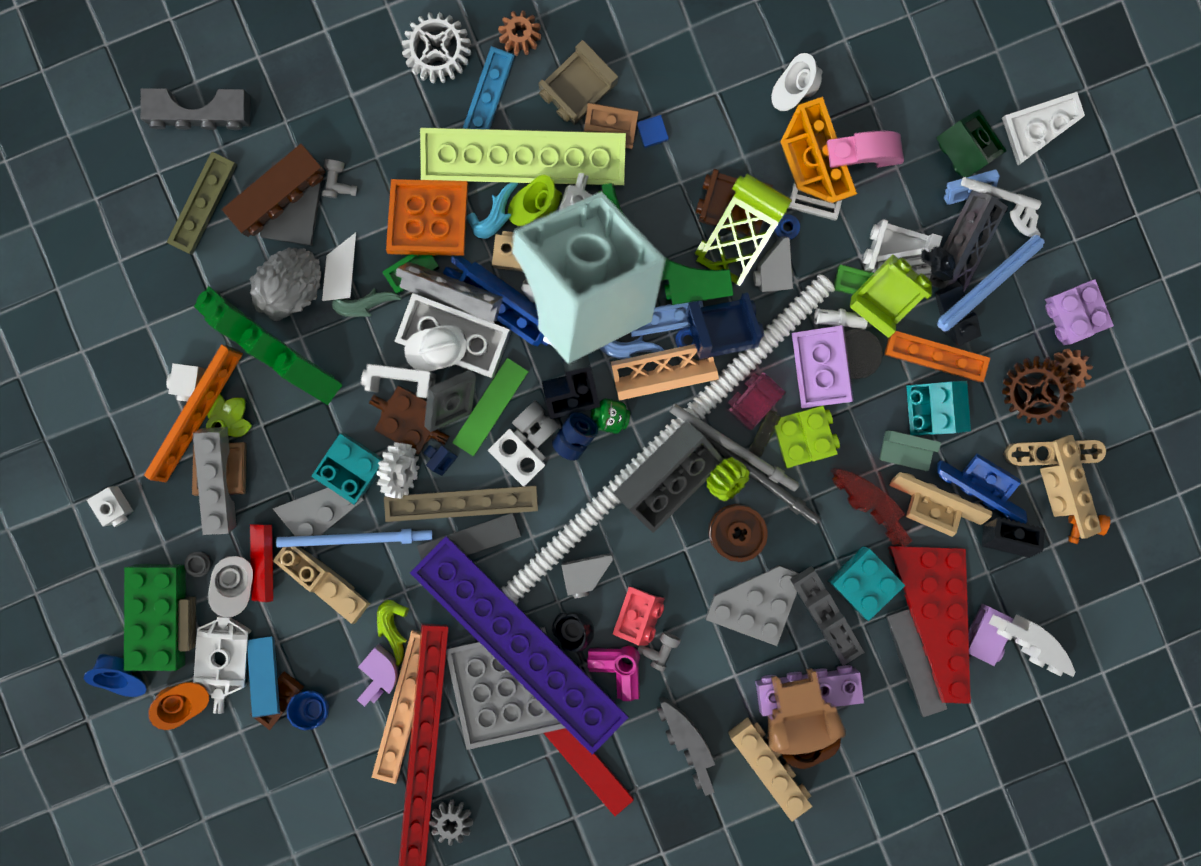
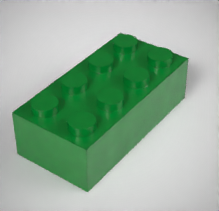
M135 564L124 567V671H176L185 666V651L178 650V601L186 597L185 565Z

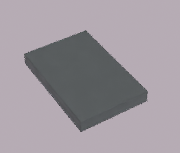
M272 162L271 168H272L275 164H277V162ZM323 179L316 186H309L303 191V196L297 202H290L283 208L284 212L278 218L268 220L263 225L264 229L261 231L260 237L312 246Z

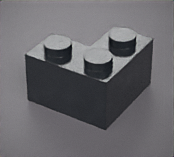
M588 354L569 364L562 357L566 376L542 381L550 419L600 407Z

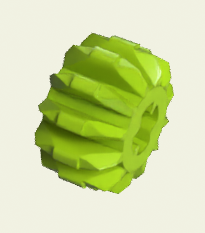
M733 457L727 460L724 459L721 464L716 465V468L711 471V475L707 478L706 487L715 497L722 501H727L734 498L745 487V483L749 481L750 472L742 462Z

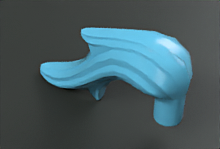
M510 182L501 190L499 195H492L493 206L491 212L483 221L480 222L475 213L467 215L466 219L475 236L482 239L493 236L511 217V214H505V207L518 183Z

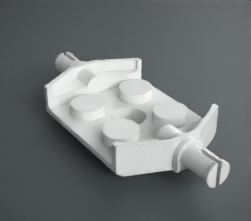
M218 616L216 620L197 628L193 683H198L205 687L211 698H214L213 713L215 714L224 713V702L227 695L246 687L248 684L245 683L248 634L251 633V629L232 619V617ZM216 652H222L225 655L226 662L224 665L215 663L214 654Z

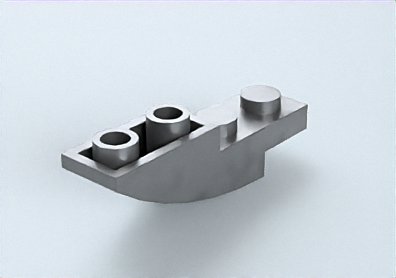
M665 697L659 698L661 706L657 707L661 721L667 720L670 728L665 731L670 745L675 744L678 751L688 748V750L684 751L688 765L694 764L696 774L692 776L697 790L702 788L705 796L715 793L706 768L714 766L715 762L704 738L694 723L680 708Z

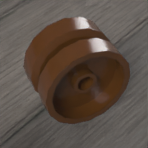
M730 504L723 506L714 513L709 522L708 535L712 546L721 556L730 561L744 562L755 558L762 552L767 543L768 530L765 520L757 511L745 505ZM736 527L741 529V534L737 537L733 536Z

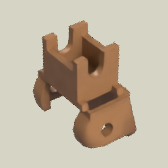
M812 668L806 669L808 678L781 683L780 678H777L776 675L771 676L777 708L773 709L772 714L768 715V746L774 752L790 755L810 753L823 749L846 735L836 707L831 703H825L824 699H822L817 673Z

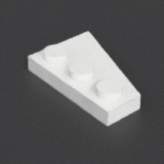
M1077 92L1002 117L1017 165L1024 162L1085 116Z

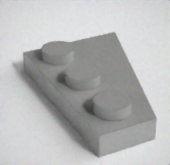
M325 488L273 508V510L294 536L322 535L363 502L365 498L362 496L353 505L331 489Z

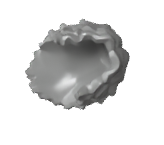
M289 247L271 255L263 263V266L256 268V274L250 277V294L255 310L265 313L273 321H279L290 316L291 313L302 311L305 306L311 304L312 300H316L321 278L319 259H315L314 254L306 251L304 248Z

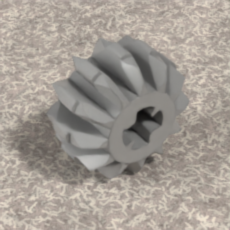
M452 799L449 802V806L441 802L439 809L433 810L432 815L434 818L430 819L429 825L435 827L431 832L432 836L440 834L438 840L440 843L446 838L451 846L453 845L454 838L457 842L461 843L464 839L463 835H470L471 830L469 827L473 825V819L468 818L471 815L470 809L462 811L464 807L463 802L459 803L458 807H456ZM449 819L451 822L456 821L455 826L452 823L447 824V820Z

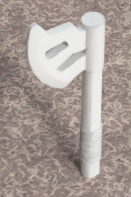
M966 177L962 179L961 186L1014 202L1016 206L1010 211V217L1015 227L1025 236L1041 235L1036 228L1039 217L1036 210L1041 206L1040 200L1000 189L978 180ZM1024 208H1025V211H1024L1025 213L1023 214V216H1022L1021 219H1020V215H1021V213L1023 212V210H1024Z

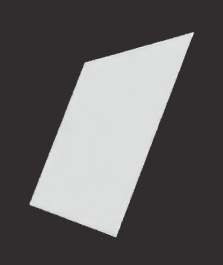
M356 232L326 255L322 301L345 299L351 296Z

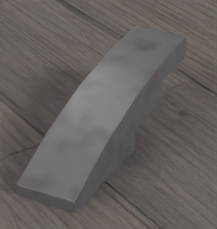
M810 566L791 578L793 586L841 664L844 666L863 654L864 651L845 617L839 611L830 593L824 587L815 569Z
M909 607L886 615L899 660L903 664L909 686L914 692L921 716L926 717L947 710L946 703H942L931 673L932 669L928 657L925 656L922 647L923 643L920 634L917 633Z

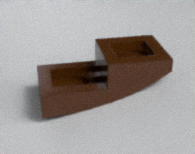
M284 671L278 678L280 714L256 717L254 719L271 730L287 710L286 707L291 698L299 694L304 686Z

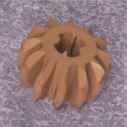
M523 10L520 13V17H517L516 13L512 11V19L504 17L502 19L504 25L498 28L499 33L502 34L499 37L500 43H506L505 50L507 52L514 48V55L518 56L520 50H523L524 54L528 55V47L536 49L537 44L535 41L541 40V34L538 33L541 26L539 23H534V15L526 18V12ZM522 30L524 36L518 37L516 31Z
M1064 349L1062 353L1054 354L1055 361L1049 362L1053 366L1056 361H1059V371L1067 368V366H1071L1072 371L1069 372L1072 374L1068 375L1067 373L1064 377H1073V382L1069 385L1074 386L1075 391L1077 387L1084 388L1086 386L1084 380L1092 378L1087 373V370H1091L1093 366L1085 364L1089 357H1081L1080 350L1072 352L1070 349ZM1054 379L1050 382L1052 385L1057 384Z

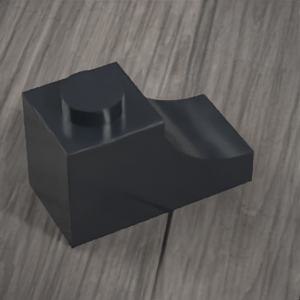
M958 281L934 292L940 317L965 296L963 286ZM973 310L949 331H944L958 346L982 336L977 314Z

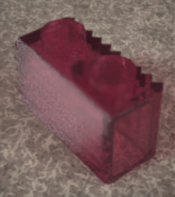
M761 372L759 375L754 373L745 382L747 388L744 392L740 394L737 391L727 402L731 405L727 411L748 430H752L786 393L764 372Z

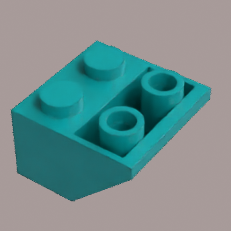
M967 381L907 386L910 435L971 432Z
M340 433L311 477L355 505L377 478V472L380 470L378 463L384 459L346 433Z

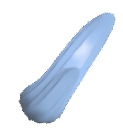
M642 335L631 342L615 340L600 348L606 355L621 360L631 358L632 355L640 352L664 351L657 344L643 341Z

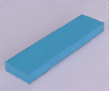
M490 47L463 128L491 129L515 59L513 53Z

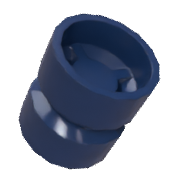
M578 412L572 413L553 438V448L561 457L567 460H578L598 434V427L589 416Z

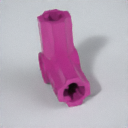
M624 646L621 649L590 648L587 659L589 672L616 673L617 698L622 701L639 699L640 653L633 646ZM622 658H629L633 664L624 663Z

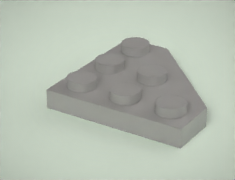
M778 565L728 590L721 591L713 596L705 619L777 646L797 594L790 579L799 573Z

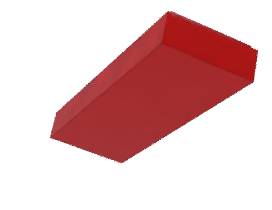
M250 524L251 567L253 569L251 600L272 602V525Z

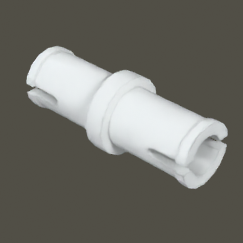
M816 308L814 314V324L843 325L844 327L866 329L868 323L858 313L846 312L845 309L835 311Z

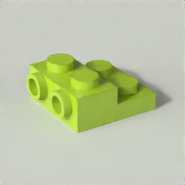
M824 405L772 420L785 468L838 455L836 449L840 448L839 439L836 433H831L829 425L833 424V418L830 410L824 409Z

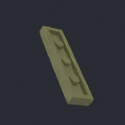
M211 152L166 243L193 255L237 166L236 163Z

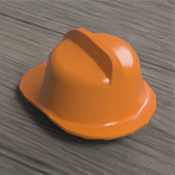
M193 682L167 687L159 692L148 711L149 720L158 729H175L206 708L209 702V693L205 687Z

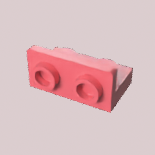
M629 586L613 635L639 646L648 645L655 637L657 619L661 617L664 611V598Z

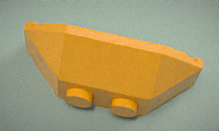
M820 97L797 106L780 142L797 190L829 203H834L854 196L857 193L847 165L830 168L827 140L837 139L824 99Z

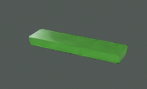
M507 358L452 443L470 455L475 456L529 371Z

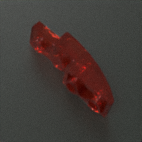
M839 468L831 470V473L834 475L831 478L839 490L844 489L849 495L847 501L854 510L859 509L862 512H867L872 509L873 511L870 512L872 518L879 525L882 523L888 530L885 534L894 545L898 544L906 547L912 542V539L898 522L906 514L885 492L854 473Z

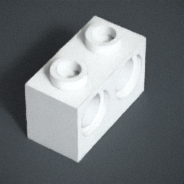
M509 429L488 451L524 487L546 465L543 462L546 457L536 447L531 450L525 443L528 439L518 429L515 432ZM508 439L514 440L517 444V450L513 454H508L503 449V444ZM526 457L533 459L535 462V468L531 472H525L521 467V462Z

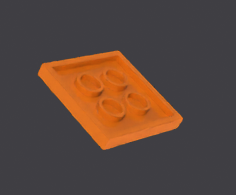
M391 179L386 243L387 254L464 256L468 182Z

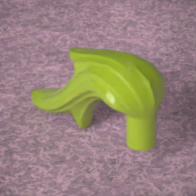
M385 600L377 610L378 637L385 635L394 652L396 665L400 666L404 658L403 643L407 640L397 630L394 614L406 617L409 608L393 600Z

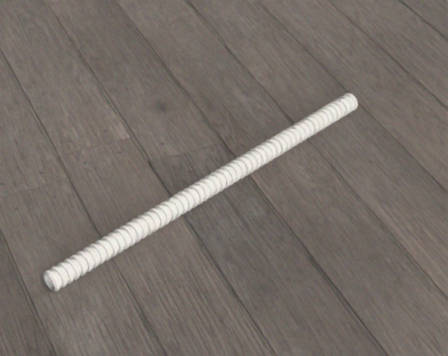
M819 274L817 280L811 282V286L805 287L806 291L800 292V297L796 296L794 298V303L790 302L788 304L789 308L785 307L783 309V314L779 313L777 315L778 319L772 320V325L768 324L766 326L767 329L764 330V337L761 338L758 348L744 350L743 353L740 352L738 354L739 357L732 360V364H727L728 368L726 370H721L722 374H718L719 379L710 381L711 385H706L704 387L705 391H700V396L698 398L694 397V402H689L687 404L688 407L683 409L695 417L704 420V415L706 413L710 414V409H715L717 402L721 403V399L723 397L726 398L728 396L727 393L732 392L733 387H737L739 385L738 382L740 380L743 381L745 379L744 376H748L750 370L756 368V364L762 363V358H767V353L773 352V347L777 348L779 346V341H784V336L788 337L790 335V330L794 331L796 329L795 325L799 326L801 320H805L807 318L806 315H810L812 309H816L818 307L817 304H821L824 301L823 298H827L829 292L835 290L833 283L826 276ZM678 417L675 420L672 419L671 424H667L665 426L666 429L664 431L661 430L659 432L660 435L655 436L653 442H648L649 446L647 448H642V453H637L638 457L636 459H631L632 463L630 465L628 463L625 465L627 467L625 470H620L621 474L619 476L617 474L614 476L616 478L614 481L610 480L609 485L604 486V490L602 492L599 491L597 493L598 496L596 498L593 497V501L591 503L588 502L586 504L587 507L585 509L582 508L580 510L581 513H577L574 520H569V525L565 524L563 526V531H558L559 535L557 537H552V542L548 541L546 543L548 545L546 548H541V553L537 552L535 554V559L531 558L530 563H526L524 565L525 568L523 570L520 569L518 571L519 574L514 575L513 580H509L507 582L508 585L501 588L502 591L514 603L518 604V599L524 598V593H529L530 587H535V582H540L542 580L541 576H546V571L548 569L552 570V565L559 563L558 559H563L564 554H568L570 552L569 549L571 547L574 548L576 546L575 543L580 542V538L582 536L585 537L587 535L586 532L588 530L591 531L593 525H598L597 521L599 519H604V514H609L608 510L610 508H615L614 504L616 502L618 504L621 502L613 492L684 421Z

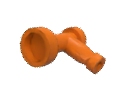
M1069 515L1068 522L1074 525L1068 541L1078 544L1080 533L1075 516ZM1099 515L1101 532L1098 534L1104 536L1110 527L1111 520L1109 516Z

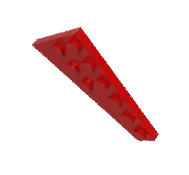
M888 547L897 568L895 570L898 578L905 585L903 588L905 598L917 633L920 634L923 643L922 647L925 656L928 657L932 669L931 673L942 703L971 704L966 549Z

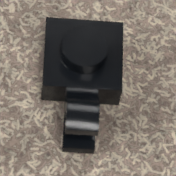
M937 246L931 249V252L922 250L921 260L931 265V273L943 281L953 279L955 259L952 254Z

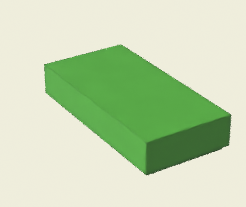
M840 264L838 265L833 284L835 291L853 295L874 273Z

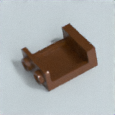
M713 169L711 175L706 174L702 188L707 190L704 199H699L695 212L700 214L698 222L715 227L736 193L732 188L738 179L718 173L719 170ZM735 204L731 210L734 221L747 218L745 209ZM727 217L726 221L724 222V224H725V223H729V218H728V217ZM762 219L753 221L756 234L760 232ZM749 223L735 226L737 233L746 236L752 235ZM731 227L723 228L732 231Z

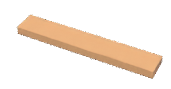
M412 630L371 777L396 784L398 781L412 729L421 632Z

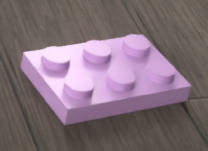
M844 326L792 333L801 407L808 408L853 402Z

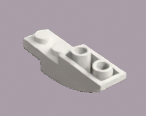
M994 614L992 615L988 624L998 628L996 633L1009 640L1013 636L1017 637L1015 643L1023 646L1021 651L1030 655L1028 661L1042 668L1046 663L1048 664L1047 670L1059 676H1062L1064 672L1074 677L1076 672L1067 653L1060 643L1046 630L1018 615L1015 616L1012 623Z

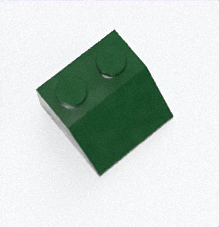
M980 110L961 119L936 137L941 151L949 156L953 162L954 170L963 178L971 176L1007 151Z

